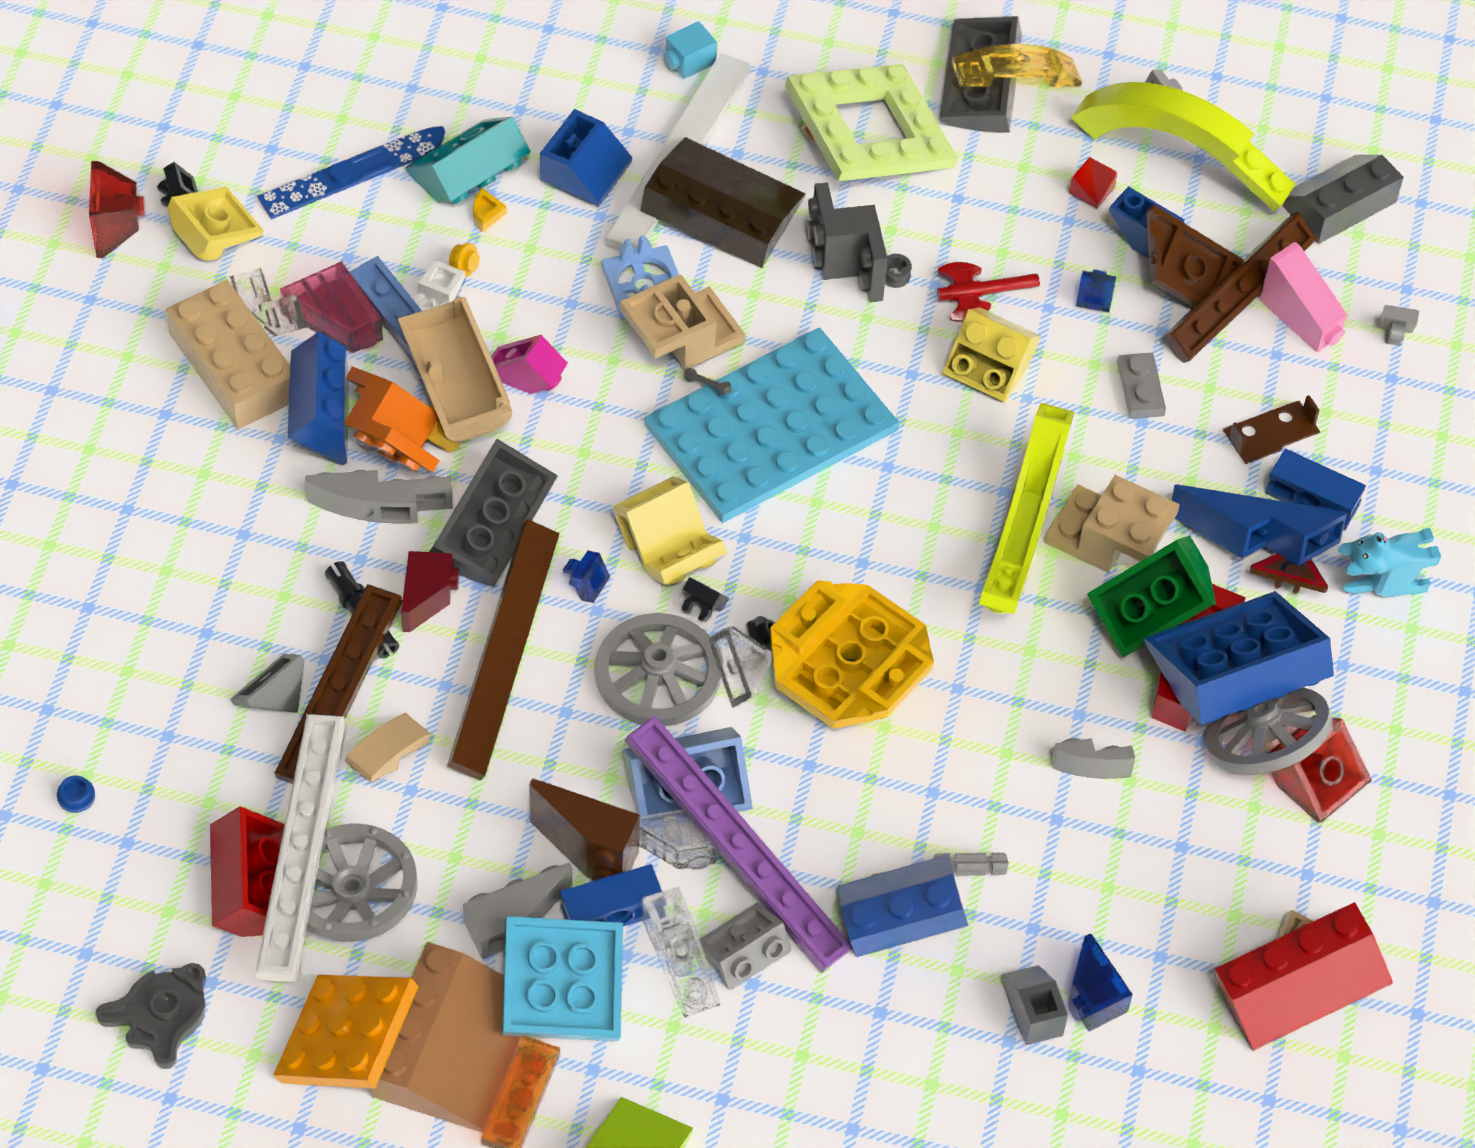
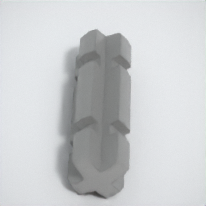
M993 852L991 856H986V853H955V857H950L955 876L986 875V872H991V875H1005L1008 871V857L1004 852ZM937 853L934 855V858L947 854L950 856V853Z

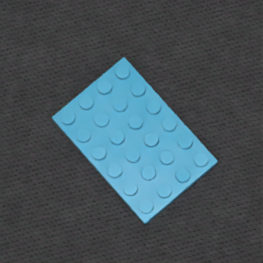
M820 327L715 380L719 383L730 382L732 387L730 393L720 395L717 389L706 385L645 416L644 422L645 427L722 524L899 430L897 418Z

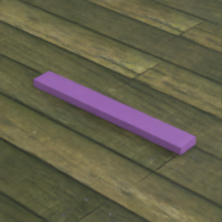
M653 716L626 736L624 742L763 905L784 923L787 933L822 973L852 950L853 947L846 937L656 716Z

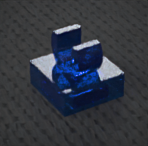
M1093 269V272L1082 270L1076 307L1110 313L1116 276L1106 275L1107 271Z
M587 550L581 561L569 559L563 568L564 573L571 574V579L568 582L569 585L576 588L581 601L589 603L595 602L611 577L601 554Z

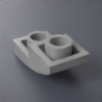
M1069 738L1061 743H1055L1051 763L1055 770L1080 777L1098 779L1128 778L1132 775L1135 754L1132 745L1124 747L1111 745L1095 751L1092 738L1081 740Z

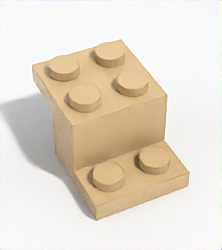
M681 274L620 301V311L656 359L672 352L685 370L745 343L744 331L712 288L709 286L695 293Z
M1116 474L1102 495L1077 484L1047 532L1044 543L1109 573L1121 553L1139 561L1152 555L1176 517L1180 504Z

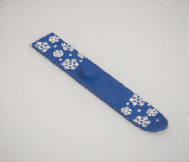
M436 126L408 134L260 194L257 198L271 220L416 161L442 144L446 134L445 128L443 126Z

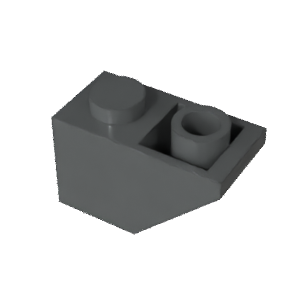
M1039 965L1002 974L1001 978L1025 1044L1030 1045L1062 1037L1068 1013L1056 981Z

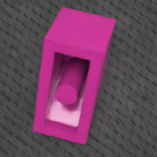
M541 334L498 346L491 356L502 383L529 394L554 389L562 379L561 374L568 364Z

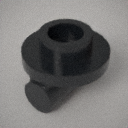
M758 616L746 623L753 658H762L766 655V652L772 651L770 630L774 622L763 616Z

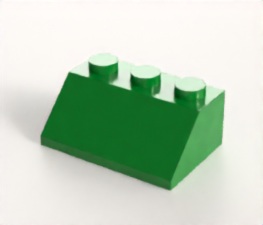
M1190 535L1173 541L1087 593L1122 657H1126L1145 645V637L1176 627L1216 604L1209 567Z

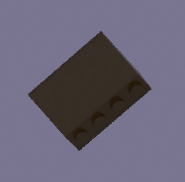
M685 137L659 163L647 182L640 211L763 268L804 200L806 193Z

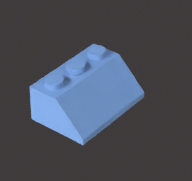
M733 727L675 738L738 812L753 809L742 739ZM630 748L623 749L628 784L636 812L640 814L642 832L693 822Z

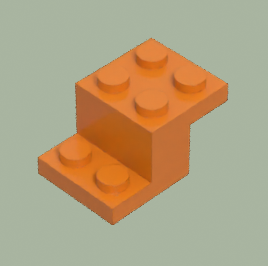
M352 366L345 379L357 386L354 392L359 395V398L344 424L356 431L353 437L371 448L374 445L379 449L377 453L395 464L398 461L401 465L414 472H417L420 467L433 473L440 460L424 450L422 446L438 420L436 412L394 382Z

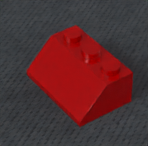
M239 806L210 824L213 927L240 937L263 936L285 826L284 823Z

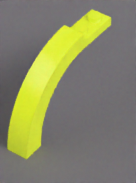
M1125 82L1107 85L1085 96L1070 117L1094 140L1106 132L1126 127L1156 129L1181 137L1216 158L1273 211L1282 206L1296 185L1250 142L1254 133L1243 123L1216 105L1180 89L1146 82Z
M1040 402L1005 526L979 601V605L987 607L992 612L1015 614L1044 525L1074 418V411Z

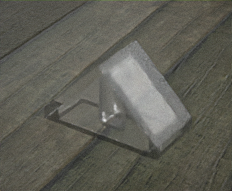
M734 626L727 627L709 637L708 641L731 707H738L757 697L771 664L772 652Z

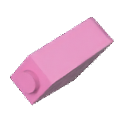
M1293 242L1271 257L1260 302L1316 352H1319L1328 345L1334 346L1344 336V326L1348 314L1301 246Z

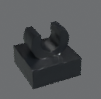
M172 162L163 168L166 179L157 185V189L166 195L160 199L164 205L168 207L171 197L198 192L194 176L176 162Z
M691 577L688 578L682 589L693 595L684 601L682 610L690 614L693 606L700 603L702 605V612L698 619L703 622H707L711 618L712 606L723 611L729 600V597Z

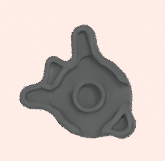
M188 963L180 968H171L172 972L155 974L153 970L143 975L133 984L124 997L98 1006L96 1009L98 1023L103 1027L130 1026L131 1028L125 1036L127 1045L133 1049L150 1050L159 1068H172L177 1062V1052L181 1043L197 1030L205 1016L206 1003L203 989L206 982V973L204 968L197 963Z

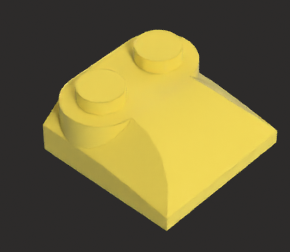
M228 187L171 197L168 205L171 227L195 256L201 260H216L222 256L224 248L260 237L264 232Z

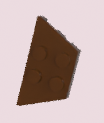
M1156 205L1148 208L1146 217L1150 282L1193 308L1243 259Z

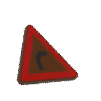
M1276 553L1250 565V573L1276 580L1275 588L1277 589L1281 587L1282 582L1295 585L1293 589L1295 594L1299 592L1300 587L1321 593H1326L1329 587L1312 559L1298 566Z

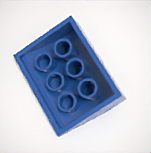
M1276 591L1144 638L1145 645L1181 705L1201 725L1215 722L1221 717L1237 711L1248 710L1254 705L1267 700L1281 698L1289 692L1306 686L1316 685L1320 681L1334 676L1330 637Z

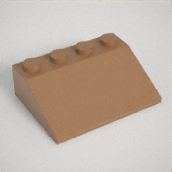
M426 942L411 977L419 987L376 1088L371 1089V1097L484 1133L523 1036L501 1035L503 974L465 953Z

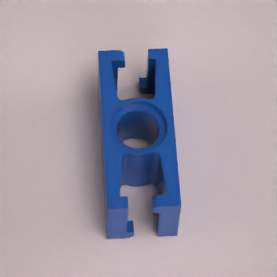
M1285 448L1270 472L1269 479L1271 481H1269L1266 487L1265 494L1284 502L1344 511L1347 515L1343 530L1346 531L1361 505V496L1365 491L1366 485Z
M652 864L560 891L562 902L560 910L564 920L623 923L624 927L664 915V908L662 906L664 894Z

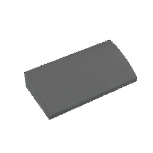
M1019 16L954 19L941 107V122L974 131L1010 133L1022 40Z
M496 439L429 552L452 553L453 568L460 569V576L494 587L514 553L523 523L527 519L533 520L558 475L501 440Z

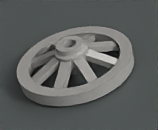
M650 613L624 621L605 637L596 657V681L603 699L619 715L639 724H644L653 716H656L664 726L676 725L694 718L703 712L713 701L721 682V657L715 642L699 625L677 615ZM664 631L659 643H653L644 632ZM676 634L694 643L693 645L675 649L671 648ZM631 638L643 652L616 650L626 640ZM704 655L708 666V674L680 661ZM610 664L638 665L614 683L612 682L609 673ZM677 674L703 687L693 698L687 701L675 676ZM644 678L646 685L640 705L633 703L621 694ZM665 684L675 706L670 708H652L658 685Z
M1303 687L1289 692L1281 698H1273L1256 704L1248 710L1237 711L1221 717L1210 724L1205 741L1212 761L1219 768L1235 774H1263L1291 766L1312 754L1328 737L1333 719L1325 698L1318 692ZM1314 711L1316 713V718L1314 719L1295 714ZM1287 726L1309 731L1296 741L1286 729ZM1237 733L1229 744L1223 748V740ZM1252 737L1251 756L1236 755ZM1277 739L1285 747L1281 750L1265 754L1266 742Z
M360 823L342 824L325 829L321 852L328 849L337 872L333 876L318 868L315 882L331 890L313 893L311 907L338 904L327 919L317 915L310 909L306 929L325 939L341 942L370 939L388 931L407 914L416 897L418 886L417 870L410 850L397 836L373 825ZM363 842L356 866H348L339 844ZM376 846L386 850L394 857L371 874L368 873ZM402 869L403 882L401 889L374 888ZM369 901L393 902L376 916L368 905ZM349 910H357L363 920L341 923Z

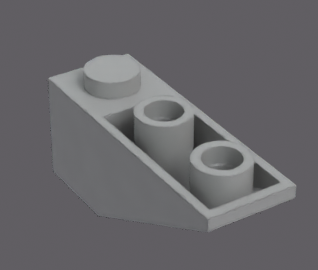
M570 862L561 866H549L543 869L540 874L525 880H513L502 889L489 894H477L468 902L463 903L464 923L482 960L504 951V925L507 916L543 918L559 901L560 891L572 886V865Z

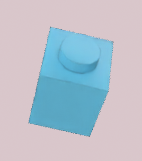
M700 21L666 36L664 60L671 70L675 69L683 80L713 66L716 61L717 41Z

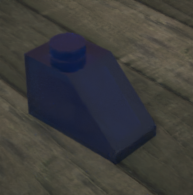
M1091 933L1084 936L1068 999V1008L1071 1015L1076 1021H1082L1088 1032L1127 1013L1133 996Z

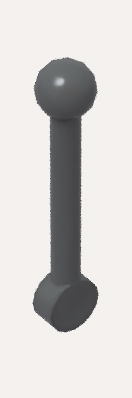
M689 368L684 372V378L688 382L698 381L718 390L720 395H725L732 391L730 382L719 383L697 374L693 368Z

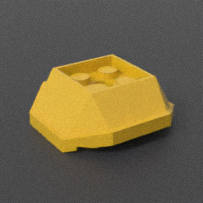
M817 580L772 625L770 630L775 688L833 729L887 718L931 672L934 665L926 624L865 584H832V581ZM845 659H854L856 661L850 662Z

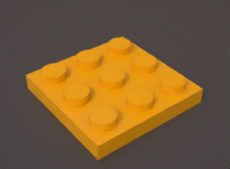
M318 974L273 1076L281 1084L375 1089L419 986L412 978Z

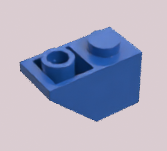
M1128 186L1109 206V213L1131 248L1149 259L1146 217L1148 208L1156 205L1182 222H1185V219Z

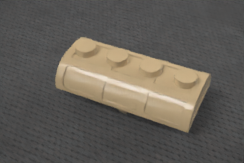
M457 297L452 302L398 318L401 330L447 439L451 441L470 440L496 431L507 424L513 413L510 400L465 297Z

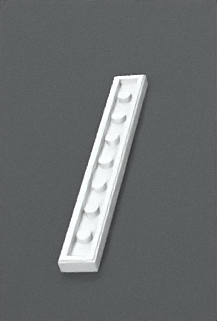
M722 52L719 54L606 236V245L620 250V246L625 239L630 238L633 247L636 248L640 236L645 235L648 239L659 220L640 211L647 182L659 163L685 137L705 146L748 76L751 63Z
M306 715L255 972L257 980L297 981L345 729V719L343 716Z

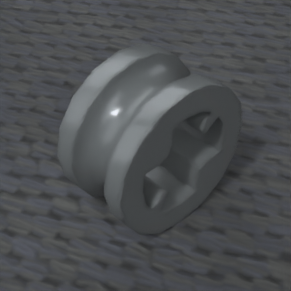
M899 253L887 255L885 285L892 288H901L907 285L911 279V261L908 257ZM892 268H898V272L901 271V273H894Z

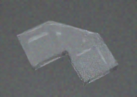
M262 267L229 276L233 288L255 318L264 324V329L270 334L278 336L306 328L297 295L293 294L272 300Z

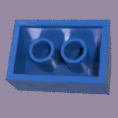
M317 332L291 350L288 438L343 466L347 463L348 426L344 423L349 416V381L345 379L349 372L346 346Z
M949 854L838 885L840 904L848 936L857 957L969 926Z

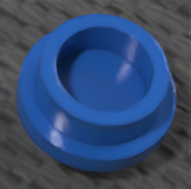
M74 775L67 777L57 789V801L65 811L72 813L85 811L95 800L94 786L82 776Z

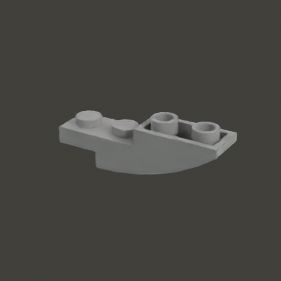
M355 470L343 473L321 472L315 475H305L307 500L309 503L329 512L357 520L376 523L410 524L418 523L417 511L453 509L451 476H429L422 479L408 480L392 479L379 482L378 470Z

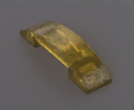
M1005 44L984 47L955 56L951 61L960 86H991L995 77H1047L1051 87H1080L1082 84L1073 58L1061 51L1039 45Z

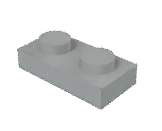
M1154 353L1119 355L1117 364L1130 419L1164 417L1166 405Z

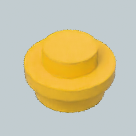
M468 242L455 245L449 256V266L465 271V277L469 276L479 265L480 257L476 246Z

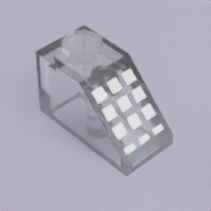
M683 810L640 816L639 846L678 870L685 868L698 870L707 867L709 864L716 863L717 849Z

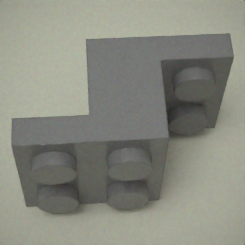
M828 182L815 183L814 197L808 199L809 216L812 220H807L806 222L808 239L815 242V246L812 248L814 266L820 267L823 280L859 276L861 289H867L869 302L883 301L888 257L875 204L834 209Z

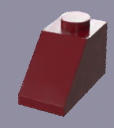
M408 552L401 609L403 632H412L450 605L452 590L459 589L460 569L453 568L452 553Z

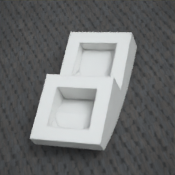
M434 260L419 281L418 293L413 300L422 311L452 302L463 283L465 271Z

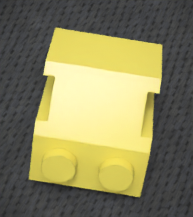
M672 476L612 506L626 546L630 551L638 549L647 574L661 583L668 585L678 583L685 579V574L697 568L703 569L716 563V558L727 553L723 540L707 534L689 482Z

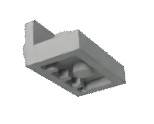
M758 902L695 941L699 954L720 970L724 985L729 990L734 989L791 952L784 923Z

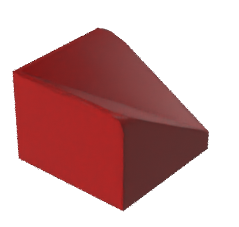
M1089 157L1073 175L1069 193L1098 209L1115 189L1118 173Z

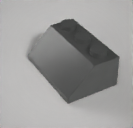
M1354 155L1295 186L1282 204V207L1290 215L1299 212L1316 236L1317 240L1315 242L1320 244L1397 203L1404 176L1383 155Z

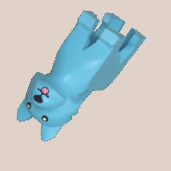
M1426 528L1418 532L1398 534L1387 538L1382 532H1376L1374 535L1368 534L1354 542L1343 543L1337 550L1339 553L1350 557L1352 561L1346 568V573L1352 576L1367 574V576L1342 585V589L1351 594L1375 591L1378 595L1384 597L1427 593L1431 584L1430 580H1415V578L1420 575L1421 569L1436 566L1441 559L1438 546L1418 547L1419 545L1433 542L1434 536L1431 529Z

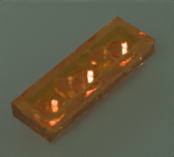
M523 1035L481 1136V1145L490 1148H523L561 1055V1047Z

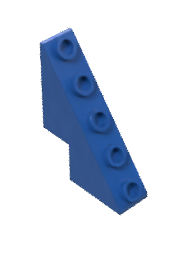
M1180 484L1174 485L1172 501L1180 504L1175 517L1176 520L1235 555L1244 558L1265 546L1298 566L1341 542L1347 515L1346 512Z

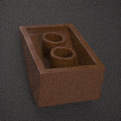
M535 778L531 779L529 783L530 822L583 875L595 881L632 870L639 854L640 814Z

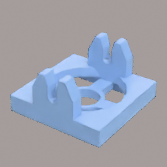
M645 235L639 237L636 248L633 247L630 238H628L620 246V256L602 259V270L621 319H625V316L620 311V301L630 297L627 295L629 293L637 294L649 288L645 284L639 290L634 285L635 282L640 279H649L655 286L679 275L668 245L652 248L650 241ZM643 264H657L667 273L655 276L652 273L646 272ZM632 267L635 275L631 281L619 284L618 280L621 272L626 268Z

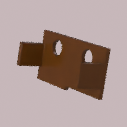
M1307 395L1304 406L1298 400L1245 421L1235 422L1233 425L1223 428V432L1246 465L1280 452L1284 446L1319 434L1320 430L1316 422L1320 409L1311 396ZM1281 413H1288L1291 415L1292 420L1283 422L1279 419V415ZM1244 427H1252L1256 433L1252 436H1247L1243 433L1242 429Z

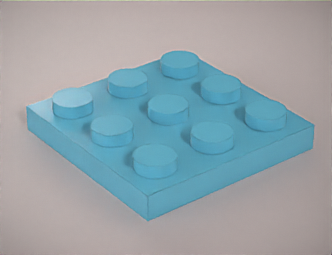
M507 916L504 925L501 1035L619 1041L621 1038L623 923Z

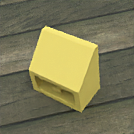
M980 307L969 309L942 373L1006 402L1027 370L1041 335Z

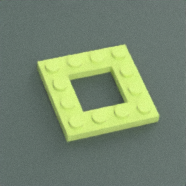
M904 64L788 75L784 86L837 181L955 167L958 157ZM885 100L907 139L857 144L836 105Z

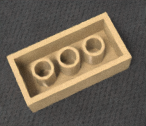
M228 279L165 308L170 336L237 430L289 405L290 364Z

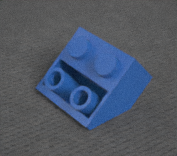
M574 109L540 152V180L599 206L632 163L633 157L603 121Z

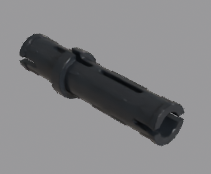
M338 561L334 565L341 575L337 576L330 565L325 571V576L338 592V600L344 608H348L351 614H353L365 587L356 582L344 561ZM389 630L377 655L380 658L390 656L383 645L384 643H387L393 654L399 649L398 641L395 640Z

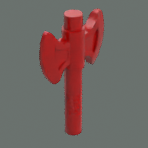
M952 262L938 268V274L949 279L952 284L947 287L937 288V297L939 302L957 301L958 306L950 314V320L964 322L969 309L979 307L987 311L991 309L992 305L990 302L979 299L982 295L1039 287L1040 278L1038 273L981 282L980 280L973 281L974 277L981 274V267L968 262Z

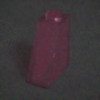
M342 261L280 288L282 311L285 315L312 331L320 332L346 346L348 352L353 354L359 350L370 348L383 340L381 317Z

